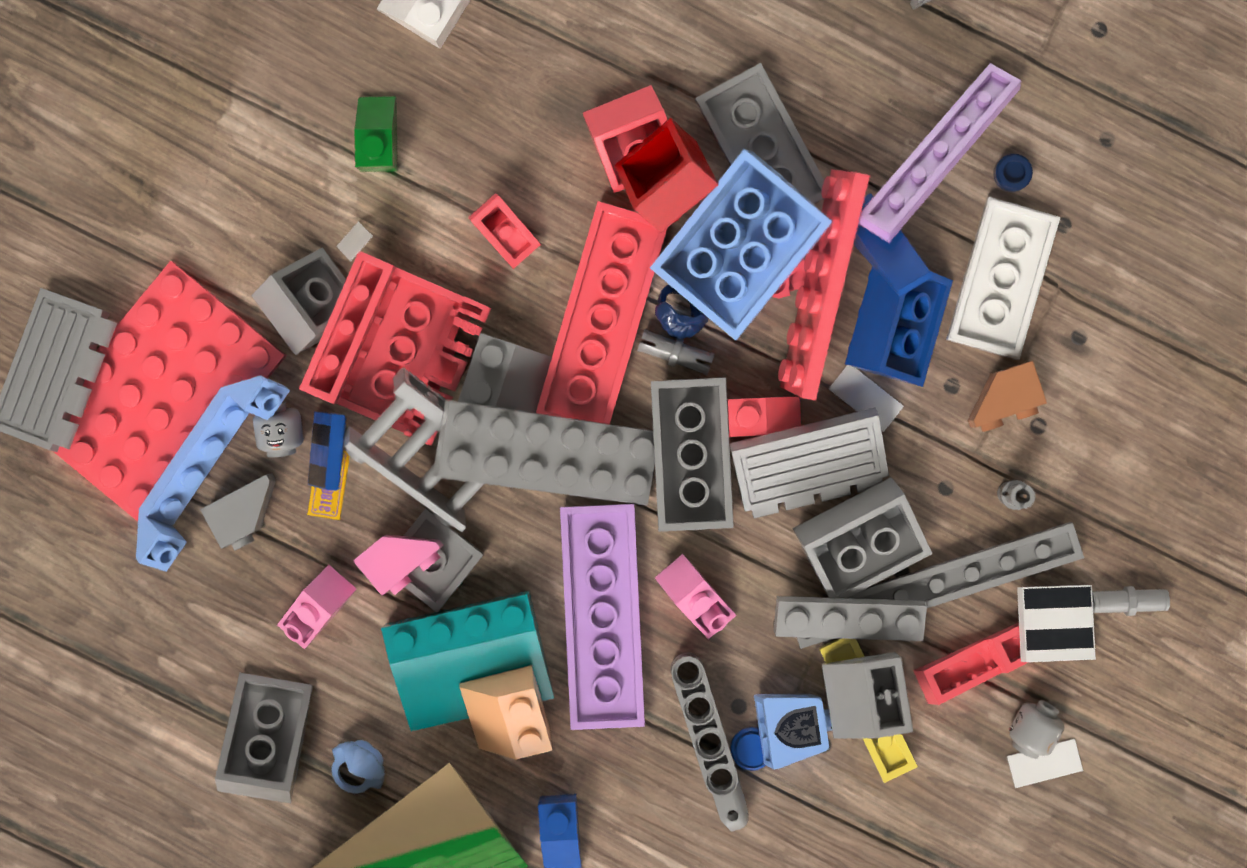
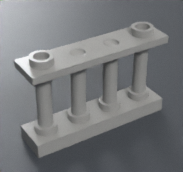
M402 367L393 377L396 399L363 435L350 426L345 430L346 452L356 462L361 464L367 463L433 511L434 516L440 523L447 527L452 525L460 532H463L466 528L465 510L462 507L484 484L466 481L448 499L433 488L441 479L433 476L434 465L422 478L405 467L406 463L436 431L440 432L446 399ZM415 408L424 415L425 421L391 457L375 444L407 409L412 410Z

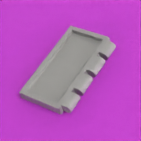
M40 288L0 394V432L54 452H58L60 446L67 449L71 448L79 424L69 420L71 415L82 418L92 389L84 387L83 383L85 379L95 383L105 354L96 351L99 344L109 347L117 323L108 320L109 312Z
M876 408L729 444L742 504L745 512L752 511L754 519L779 513L778 503L784 502L787 511L815 504L814 494L819 493L822 502L851 495V485H855L857 493H860L883 482V477L889 476L880 419Z

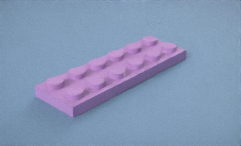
M634 504L560 507L571 730L645 727Z

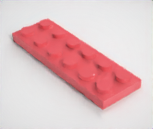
M831 169L830 176H827L823 182L821 192L822 198H824L822 212L833 222L805 257L804 270L807 274L804 286L799 288L796 295L795 305L798 311L795 323H791L787 333V344L789 345L787 357L782 360L778 371V379L781 381L780 387L801 398L816 401L869 175Z
M597 202L536 413L610 424L655 273L650 267L660 256L667 228L661 233L637 212Z

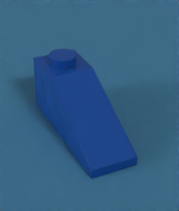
M871 193L864 197L862 210L873 199L874 196ZM858 224L853 243L854 246L899 297L932 278L930 270L901 230L890 242H887Z

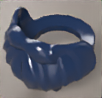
M666 285L660 291L658 297L659 304L655 307V315L662 324V328L673 338L684 339L696 335V333H699L708 322V317L689 301L691 317L678 314L666 302V298L670 294H681L672 286Z

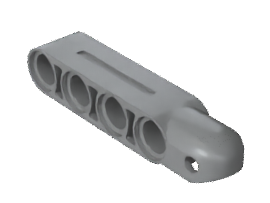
M681 653L671 663V675L705 785L713 795L720 820L731 832L742 829L749 820L748 807L703 663L693 653ZM684 662H692L698 667L696 676L690 680L682 679L677 674L678 667ZM697 697L704 698L709 703L708 710L701 715H695L688 709L691 700ZM706 733H714L720 738L719 745L713 750L703 749L699 744L701 737ZM721 768L728 770L731 773V777L726 784L717 785L711 781V774L715 770ZM731 810L735 811L733 814H728Z

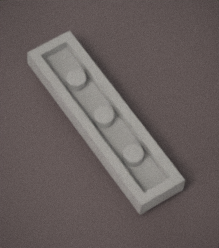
M777 596L774 634L776 637L923 641L927 605L924 601Z

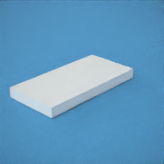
M992 197L986 199L946 340L1011 359H1020L1060 221L1059 216Z

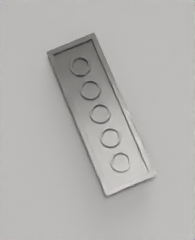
M445 400L433 476L648 505L655 466L654 436L652 430Z

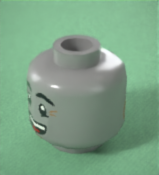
M286 401L281 403L274 415L268 420L256 415L253 417L256 446L259 450L266 452L267 457H284L295 454L296 448L302 445L304 438L300 412L295 408L287 407Z
M1041 700L1038 704H1023L1008 731L1013 740L1012 746L1020 753L1034 759H1038L1039 755H1050L1065 728L1064 723L1057 716L1059 710Z

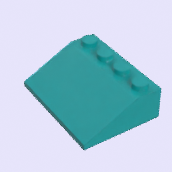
M530 590L386 623L381 628L390 668L410 731L468 719L469 716L459 683L532 665L542 701L555 698Z

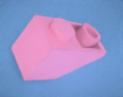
M385 535L353 561L381 596L389 590L396 595L412 581L408 574L418 566L425 571L441 558L437 551L444 545L437 539Z
M684 554L679 556L655 577L675 605L708 639L722 630L736 616Z
M328 565L302 591L277 625L290 640L297 642L305 649L356 591V588L333 567Z

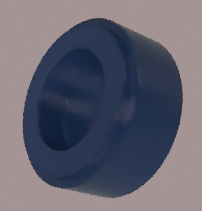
M1009 154L997 162L994 167L993 176L999 188L1007 192H1017L1030 183L1033 169L1026 157L1020 154Z

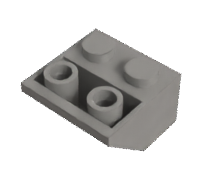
M896 652L821 664L834 739L881 738L913 732L902 659Z

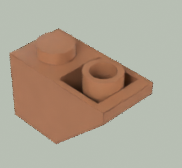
M1026 361L990 374L968 418L970 427L980 426L982 432L1003 426L1002 418L1016 414L1017 420L1039 413L1037 407L1047 404L1033 361Z

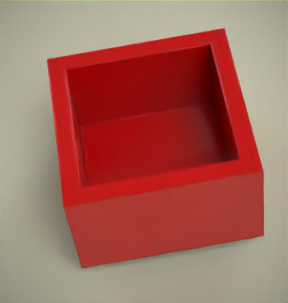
M669 118L614 165L633 209L661 233L719 186L698 142L672 118Z

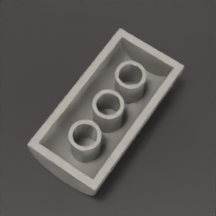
M726 378L651 381L658 532L734 528Z

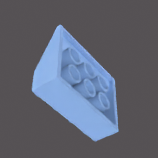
M746 149L741 152L718 181L719 186L706 196L650 267L651 270L734 340L741 336L833 222L782 175L754 152Z

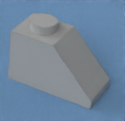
M273 473L266 474L200 509L221 549L232 545L234 551L255 541L252 534L262 528L276 482Z

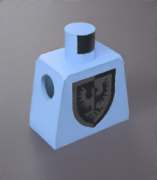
M813 694L754 695L763 761L766 766L772 769H779L829 749L827 732L832 731L829 709L824 710L821 697Z

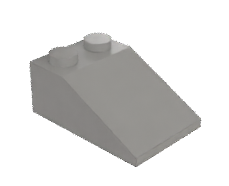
M239 673L215 776L217 791L291 803L300 763L313 685Z

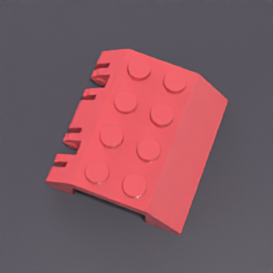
M359 251L299 389L376 421L396 399L393 377L404 367L446 400L452 401V396L439 389L442 386L454 392L456 391L468 362L455 357L454 354L459 352L471 357L473 352L469 345L459 341L455 342V338L460 328L469 334L480 335L483 328L470 323V317L485 323L491 308ZM415 408L412 410L407 409L391 427L411 437L424 423V415ZM438 431L425 444L432 446Z

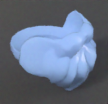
M364 740L340 743L332 749L335 758L332 764V776L335 783L341 789L354 794L363 793L370 787L381 789L385 775L383 757L369 742ZM346 762L348 771L355 776L365 778L364 783L358 786L346 783L340 775L339 768L341 764Z

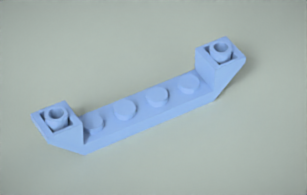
M260 375L219 389L139 508L136 560L140 564L168 571L187 543L173 527L174 523L248 414L251 413L268 420L274 415L290 390L286 386Z

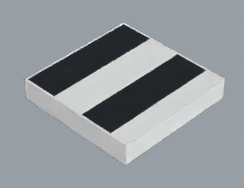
M1092 585L1017 587L1021 662L1096 660Z

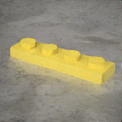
M838 638L819 647L825 663L864 657L856 639ZM902 734L881 738H862L884 783L918 767Z

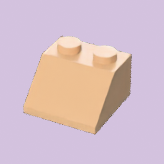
M532 665L459 683L479 749L516 760L552 751L550 726Z

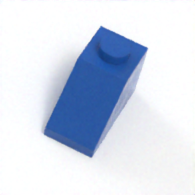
M577 794L540 796L538 814L544 868H581Z

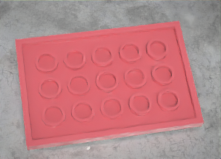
M170 261L116 326L109 347L100 345L96 350L99 353L105 354L95 383L86 379L83 383V386L92 389L82 418L71 415L69 420L79 424L71 448L67 449L60 446L58 452L54 453L138 521L140 506L219 389L260 375L269 378L287 355L175 262Z

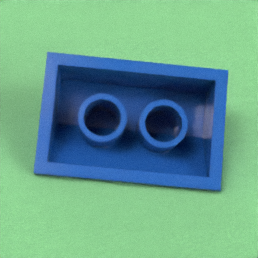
M872 266L863 301L859 308L852 340L848 347L845 364L866 372L923 387L953 280L930 271L932 278L899 297Z

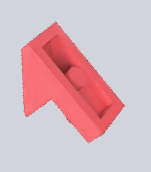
M497 193L468 217L513 269L541 245Z

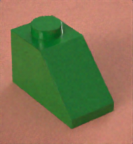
M396 96L358 98L354 138L355 167L360 172L398 171Z

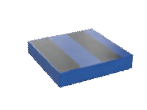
M314 411L307 485L323 490L338 491L340 489L346 424L345 415Z

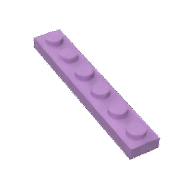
M990 63L861 211L858 224L890 242L1020 90L1021 80Z

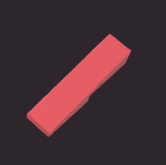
M1019 622L913 670L928 704L940 705L1001 673H1009L1027 664L1028 662H1021Z

